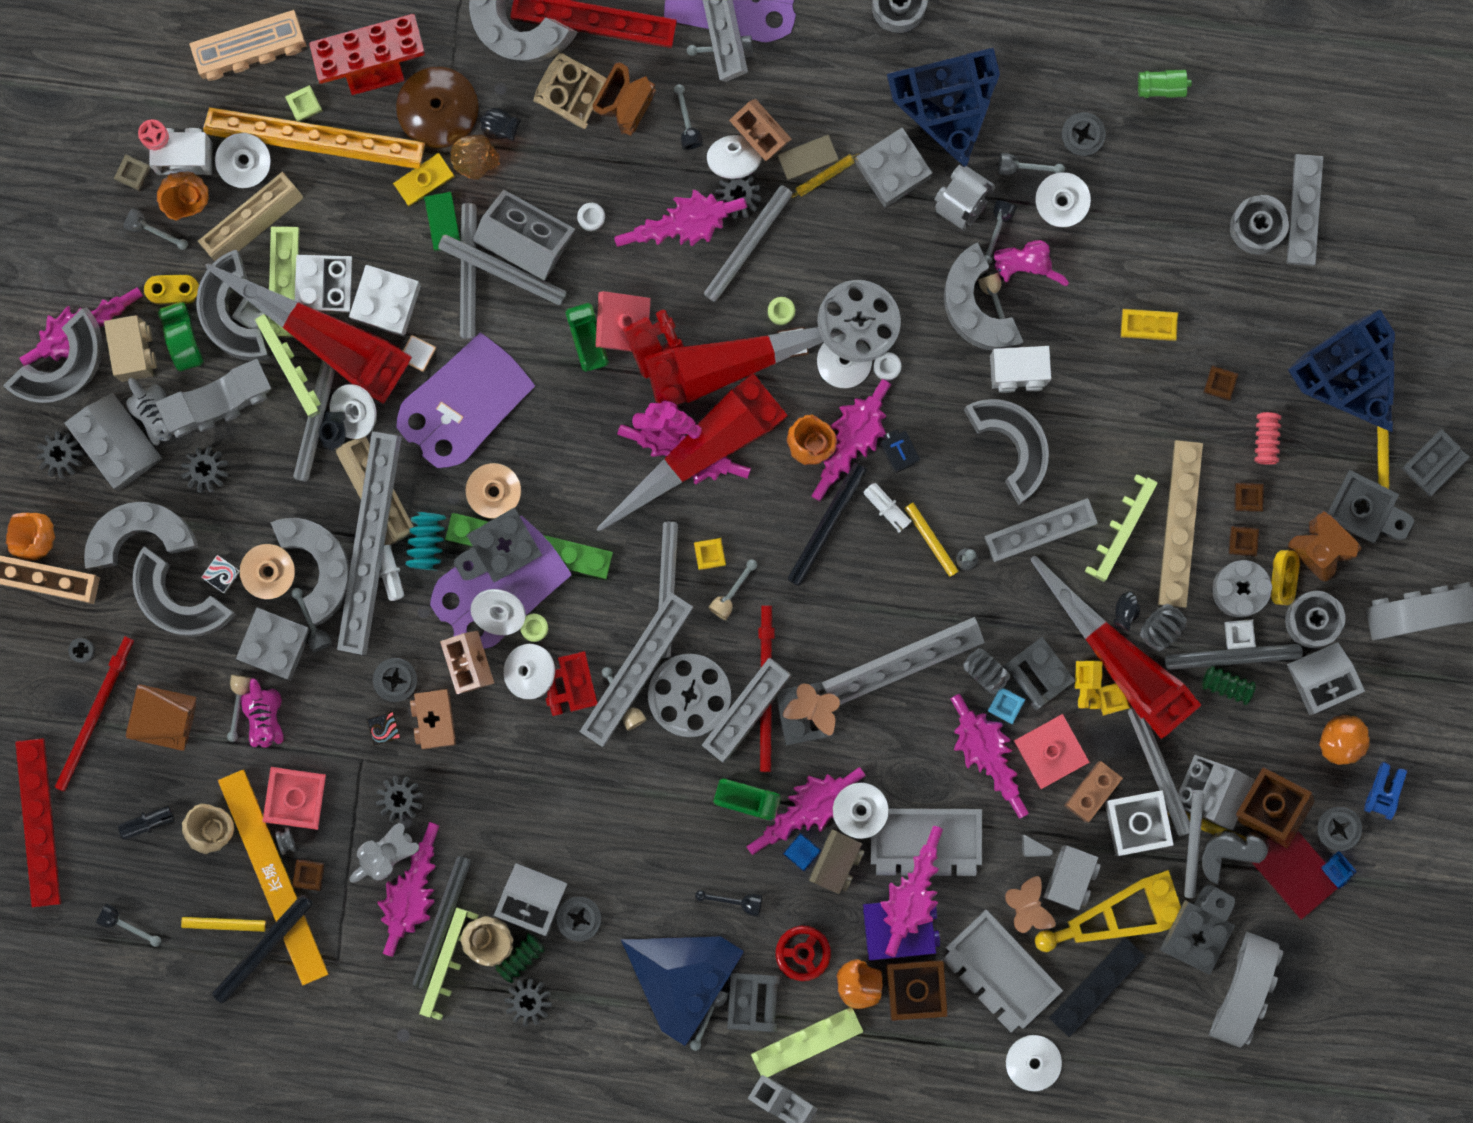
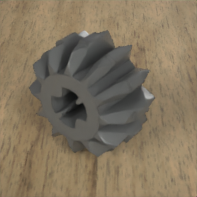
M752 176L748 177L746 181H743L744 177L738 178V180L728 178L730 183L723 179L719 181L720 186L724 189L715 190V195L722 197L717 202L724 201L727 203L733 201L734 196L731 197L730 195L735 194L736 190H741L742 195H746L744 198L747 208L756 212L757 207L753 202H761V196L754 193L760 191V186H751L754 181ZM747 208L738 210L742 212L744 218L748 217ZM738 211L732 213L733 219H737Z
M57 431L54 435V441L49 435L44 437L48 443L47 446L38 444L37 447L43 450L44 453L37 454L36 459L45 460L39 468L41 470L49 468L48 476L53 477L58 472L59 478L64 479L66 475L65 470L71 475L75 474V470L72 468L73 464L78 467L82 466V462L76 460V457L83 456L84 451L75 450L80 446V443L77 440L71 442V434L67 433L62 439L61 432ZM58 449L66 453L65 458L61 457L62 461L54 457L55 452L59 454Z
M208 446L206 448L205 455L202 449L197 447V457L188 453L186 456L191 460V463L184 462L181 465L183 468L189 469L188 472L182 474V478H192L187 486L192 489L198 484L197 492L203 493L205 485L208 491L213 493V483L220 487L224 485L218 479L219 476L228 477L229 475L228 472L220 470L228 466V462L219 461L223 455L220 451L212 456V447ZM204 463L211 467V471H207L210 473L207 476L199 473V469H203L200 466Z
M1165 604L1159 607L1146 620V623L1141 627L1140 636L1149 647L1151 646L1155 650L1161 651L1169 647L1181 635V632L1185 629L1187 619L1178 608Z
M978 648L974 653L972 652L963 664L964 670L991 694H996L999 690H1002L1010 679L1009 672L984 649Z
M394 776V786L387 780L383 782L384 786L388 789L387 792L380 789L377 790V794L385 796V799L377 800L376 805L386 804L387 807L380 812L382 816L392 811L389 821L394 822L399 813L400 821L404 823L406 822L405 812L411 818H415L416 814L411 808L422 809V805L414 801L415 799L423 798V793L413 794V791L419 785L414 783L408 788L409 777H405L402 785H400L399 777ZM399 791L404 792L403 797L407 799L405 805L400 803L401 807H397L396 801L393 800L394 794L399 795Z
M531 978L528 979L527 988L524 987L522 980L517 981L520 991L518 992L515 988L510 987L508 991L515 998L506 997L504 1000L506 1003H514V1006L508 1008L506 1013L510 1014L516 1010L517 1014L513 1018L515 1023L521 1016H524L523 1026H528L529 1017H532L535 1025L539 1024L540 1021L537 1013L544 1018L548 1016V1013L541 1009L542 1006L547 1008L552 1006V1002L543 1001L542 999L550 996V991L540 994L539 991L543 988L544 984L540 982L533 989L534 982ZM524 995H527L529 998H535L536 1003L532 1004L534 1009L529 1010L528 1007H522L521 1001H524L522 998Z

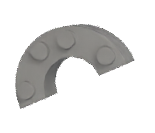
M469 0L471 21L481 41L496 54L509 59L524 62L547 60L562 52L578 33L562 23L546 17L533 30L519 32L510 24L506 16V0Z
M977 242L960 254L948 274L944 288V306L948 319L962 338L979 348L993 351V349L1021 347L1023 340L1012 317L1006 319L991 318L981 312L975 303L974 285L978 278L989 269V265Z
M237 250L226 253L212 264L215 267L248 280L241 254ZM207 269L198 288L196 304L200 323L208 337L224 352L236 358L248 361L271 359L265 337L260 328L246 329L240 327L233 322L229 315V301L234 289Z
M87 307L82 308L62 327L68 337L70 349L68 359L60 369L55 372L46 373L37 371L28 364L22 366L3 386L22 399L40 403L58 401L82 390L96 374L103 354V339L100 327Z
M255 359L232 369L222 378L206 386L182 393L180 391L155 402L169 434L180 438L198 428L200 432L207 431L215 426L214 422L223 418L225 421L237 418L241 415L239 412L241 409L250 404L256 405L267 399L266 394L270 391L271 387L258 359Z
M988 399L967 405L964 411L977 434L985 431H999L1007 435L1015 444L1018 452V465L1014 473L1006 479L1005 483L1017 504L1020 505L1035 492L1047 470L1049 451L1042 427L1027 410L1009 401Z
M132 502L112 509L93 527L85 547V569L93 571L117 566L118 553L122 544L129 537L138 533L157 535L163 541L167 552L171 554L199 547L191 528L177 514L158 504Z
M284 518L270 522L282 549L297 548L307 550L318 562L320 572L318 584L312 593L303 598L313 624L318 626L330 619L345 600L350 572L347 554L335 536L312 521L300 518Z
M142 548L134 565L133 590L139 607L155 625L177 635L196 637L220 630L237 615L212 596L203 603L193 607L176 604L168 595L165 586L166 574L171 565L150 549Z
M1470 582L1453 585L1454 590L1448 591L1447 586L1432 588V594L1421 596L1420 591L1403 594V600L1389 602L1388 598L1372 601L1373 606L1365 608L1372 641L1427 629L1472 622L1473 587H1470Z
M1246 931L1237 956V966L1232 983L1224 1002L1217 1010L1208 1036L1239 1048L1244 1043L1250 1044L1254 1034L1253 1027L1257 1019H1263L1268 1007V1004L1264 1003L1268 992L1272 993L1277 983L1278 978L1273 975L1283 955V950L1279 949L1278 943Z

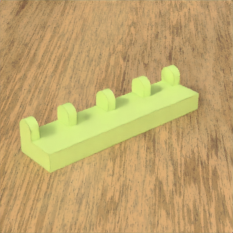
M1136 474L1134 480L1142 484V488L1135 501L1124 496L1122 502L1131 506L1122 525L1113 520L1111 521L1109 526L1118 530V533L1109 549L1098 545L1096 550L1105 554V557L1097 571L1087 566L1086 573L1103 582L1107 579L1157 485V482L1150 478L1145 479Z
M456 908L419 1014L442 1020L443 1014L434 1012L439 994L451 995L452 991L442 988L449 967L460 970L461 965L451 960L456 945L461 939L462 935L460 934L466 917L476 920L478 914Z
M849 1007L751 1053V1056L760 1075L769 1077L863 1033V1030L853 1008Z

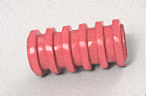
M1270 412L1260 413L1257 415L1259 423H1256V427L1259 428V431L1256 432L1258 440L1255 441V444L1258 445L1255 453L1258 455L1254 461L1258 464L1273 465L1279 463L1277 454H1280V450L1277 449V446L1280 445L1278 437L1281 436V433L1278 432V429L1281 428V424L1278 423V420H1281V415Z

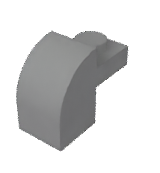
M764 1075L760 1077L748 1097L750 1101L786 1123H810L818 1109L793 1091Z

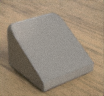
M1022 835V855L1024 857L1052 855L1051 849Z

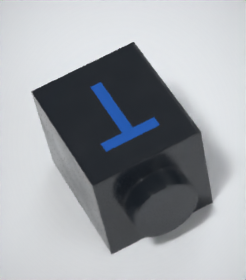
M896 429L883 436L885 440L880 443V446L894 474L920 462V458L906 430L900 433Z

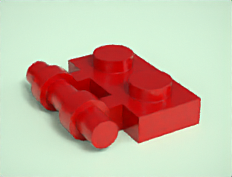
M660 310L656 313L659 322L653 325L650 319L644 317L622 329L640 372L645 379L649 378L645 356L670 348L684 347L682 340L677 338L674 331L675 324L673 319L668 317L666 310ZM664 333L668 343L661 346L657 336Z
M585 651L559 657L560 669L555 670L554 681L547 691V698H545L547 706H550L552 716L563 714L561 703L569 702L571 712L596 706L598 703ZM563 677L566 693L558 695L555 679Z

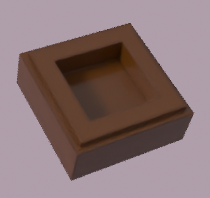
M1211 366L1203 393L1230 401L1238 373Z
M1235 483L1234 511L1263 512L1264 484Z
M1231 526L1228 554L1256 557L1259 529Z
M297 859L292 887L321 891L325 863Z

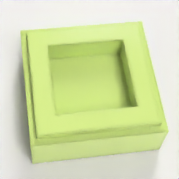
M310 85L285 97L297 122L322 112Z

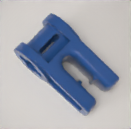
M1382 762L1366 799L1364 811L1369 813L1374 811L1385 815L1386 819L1392 820L1399 803V795L1407 770L1398 769L1395 772L1393 780L1390 781L1392 784L1389 792L1386 793L1384 792V786L1387 777L1390 775V765Z

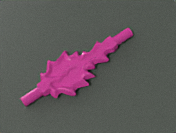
M693 190L691 198H673L677 207L674 209L667 208V211L670 213L669 216L663 215V219L659 221L646 219L645 225L634 228V231L615 236V242L617 247L636 241L638 243H647L650 239H655L656 244L659 245L666 237L671 236L673 239L677 234L680 235V245L687 240H690L691 246L700 239L710 242L714 229L723 227L722 218L728 217V213L747 208V203L744 197L727 203L724 201L717 202L712 194H709L706 198L697 190Z
M136 287L120 298L117 296L109 302L103 299L98 308L91 311L99 327L105 326L104 321L113 320V316L121 315L126 306L143 297L139 288ZM67 306L57 319L48 315L46 330L39 331L41 341L36 345L35 349L19 358L22 364L25 366L41 357L47 358L48 356H51L56 362L62 356L68 359L69 341L62 327L82 308L75 314H71L70 307Z
M882 379L872 396H868L866 400L855 398V405L839 407L843 416L830 426L831 429L838 430L836 435L838 444L833 456L823 462L826 468L822 471L820 476L822 479L811 497L819 502L823 499L830 485L840 479L839 476L842 471L849 473L851 459L857 458V450L867 458L868 448L875 451L877 439L886 434L881 420L886 418V415L880 408L883 405L881 401L891 386L888 381Z
M622 424L617 435L637 441V444L643 448H651L652 457L667 456L686 437L682 434L678 441L657 440L643 429L639 431ZM725 457L692 476L694 483L698 484L708 476L716 480L720 473L727 475V472L748 479L751 468L731 462L732 459Z
M960 693L950 698L960 715L959 721L961 723L955 730V733L960 736L954 750H962L964 752L967 768L976 763L980 773L983 769H986V775H991L994 779V790L1001 791L1006 801L1009 800L1019 819L1029 813L1018 795L1020 794L1018 785L1013 782V778L1017 776V773L1007 767L1006 762L1008 760L1001 756L1004 753L1012 752L1011 749L1005 746V743L1010 742V739L1001 733L1002 723L987 721L985 713L976 716L973 710L970 711Z
M859 767L843 779L839 777L834 780L829 774L826 775L824 780L808 776L806 785L794 787L797 795L787 797L790 801L794 802L795 806L788 807L787 813L777 814L775 824L767 826L763 832L764 834L746 846L753 856L770 843L773 845L780 839L787 841L791 832L796 828L801 830L804 824L807 830L813 824H817L819 831H823L829 820L834 818L833 805L840 791L851 784H855L866 775Z
M429 822L423 841L418 844L419 851L410 856L411 868L409 871L404 872L405 878L398 875V884L396 885L387 881L386 900L378 901L379 907L385 913L381 921L389 926L388 933H390L383 951L385 955L393 957L400 937L403 938L405 932L414 933L415 924L430 919V916L427 915V910L435 901L428 899V897L434 890L424 889L423 887L428 883L426 876L435 868V865L430 863V858L434 856L433 843L439 829L437 824Z
M938 826L932 827L926 845L922 846L919 856L913 857L914 871L908 873L909 879L906 880L904 877H901V885L899 887L890 883L889 900L880 902L882 908L888 914L884 921L891 926L890 933L892 935L885 954L896 957L902 938H906L908 932L918 933V925L933 921L930 911L938 902L932 901V898L938 892L927 891L926 889L931 885V882H929L931 876L939 870L933 866V862L937 859L938 850L936 848L943 829Z

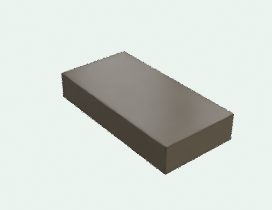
M829 135L778 154V159L787 181L839 161Z

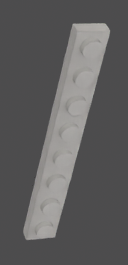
M372 431L337 650L367 655L402 436Z

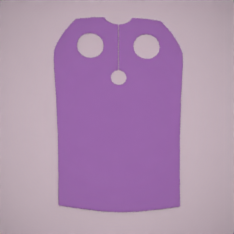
M665 0V18L676 19L677 23L709 29L703 0ZM733 0L740 37L751 35L752 40L771 42L791 33L796 16L792 5L794 0H760L758 3H754L752 0ZM772 11L779 12L783 17L782 25L778 28L769 27L766 24L768 13Z
M480 332L446 365L402 402L397 417V429L409 443L414 442L420 445L423 452L422 456L437 468L458 465L475 451L482 441L535 385L510 355ZM440 402H443L463 416L460 423L451 419L449 424L442 423L441 417L444 414L436 409ZM414 413H420L425 417L426 423L421 430H413L408 425V419ZM442 439L450 441L453 447L452 452L444 457L439 456L435 452V444Z
M522 515L520 518L542 556L495 583L488 572L472 580H463L456 567L437 581L432 593L430 606L441 622L445 621L452 625L454 636L467 633L468 624L474 621L471 615V604L479 593L491 589L506 591L520 600L527 615L571 576L570 571L550 542ZM503 537L499 538L500 544L496 546L497 550H504L505 553H508L510 551L509 546L512 544L511 540H504ZM468 560L465 561L463 569L471 571L473 563ZM448 592H453L459 597V606L454 610L446 609L442 604V598ZM484 630L483 635L480 637L483 648L496 645L505 635H495Z

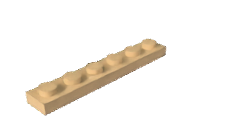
M1174 441L1158 605L1169 604L1173 607H1187L1203 443Z

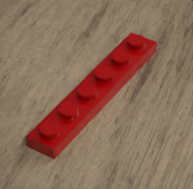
M513 0L510 16L511 20L539 25L546 17L554 19L578 32L672 48L677 24L676 19L570 0Z
M45 739L16 741L32 907L61 904Z

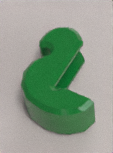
M181 301L160 308L158 313L164 329V338L176 369L183 372L203 365L204 358L197 346L186 304Z
M585 303L568 308L565 313L582 370L588 372L607 366L609 361L605 348L596 347L597 321L592 304Z
M722 778L719 780L713 802L720 807L773 821L776 819L781 796L768 790H762Z

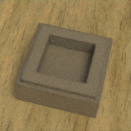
M125 154L114 180L140 191L151 167Z

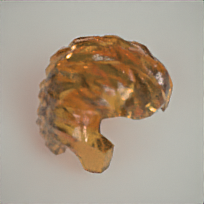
M483 135L462 137L451 147L450 159L454 169L473 180H479L484 176L485 172L493 170L496 166L500 165V153H497L488 138Z

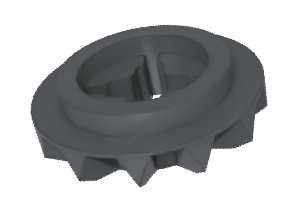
M1081 112L1067 119L1061 136L1064 146L1072 154L1085 157L1095 154L1102 147L1106 132L1103 123L1098 117L1091 113ZM1089 125L1088 135L1091 139H1084L1079 145V135L1076 131H1082Z
M390 658L377 666L373 675V686L377 694L384 700L390 702L404 701L413 694L417 686V674L409 662L400 658ZM398 668L399 678L407 681V683L397 684L394 692H392V683L383 678L392 677Z
M1333 807L1326 810L1319 818L1317 832L1320 841L1329 849L1345 851L1355 846L1362 834V824L1357 814L1351 809ZM1332 819L1339 824L1349 822L1343 829L1346 839L1340 834L1329 835L1335 829Z
M573 897L566 900L560 906L557 913V925L560 932L566 938L573 941H584L596 934L601 924V914L597 905L585 897ZM584 907V918L590 925L580 924L573 930L574 919L567 914L568 912L578 914Z

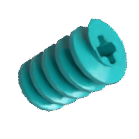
M416 512L419 515L411 517V522L418 526L410 528L409 532L417 537L408 540V544L415 548L407 550V555L414 559L406 561V566L415 569L438 571L432 567L435 564L441 563V560L434 557V554L441 553L442 549L435 546V543L442 542L444 538L436 535V533L445 530V527L439 525L438 521L445 520L446 516Z

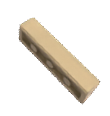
M281 172L199 239L198 242L214 261L233 250L239 252L300 202L303 196L287 176Z
M366 436L349 441L336 450V454L360 499L362 498L370 448ZM394 489L385 545H393L412 534L409 532L410 528L414 527Z

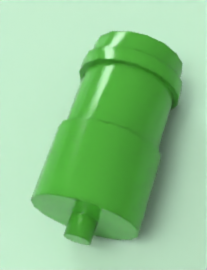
M1186 70L1144 71L1138 74L1139 97H1186L1187 87L1192 85L1191 80H1187Z

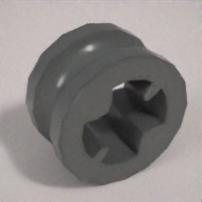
M77 638L69 645V656L75 662L87 663L94 657L95 646L88 639ZM80 643H85L84 647L89 648V652L85 653L83 658H78L79 654H75V648H79Z
M285 828L284 832L275 831L282 855H285L288 850L296 851L295 841L290 828Z

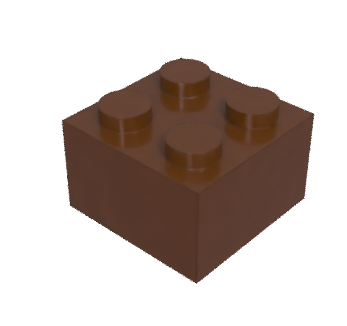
M1263 767L1237 811L1236 817L1241 825L1261 833L1266 838L1288 849L1315 800L1312 792Z
M943 960L886 964L891 1021L948 1017Z

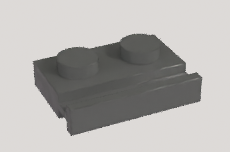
M1440 429L1401 469L1428 496H1432L1470 456L1465 454L1461 447L1443 429Z

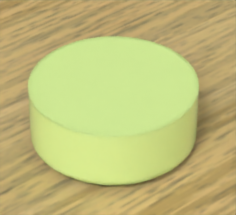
M786 297L775 298L768 306V316L774 324L786 325L795 316V306Z
M530 614L525 617L524 624L520 628L521 633L528 641H541L548 633V623L541 615Z

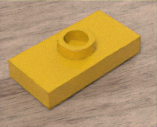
M438 153L421 164L420 169L412 170L393 184L410 207L454 178V175Z
M1123 309L1121 338L1176 341L1178 313Z

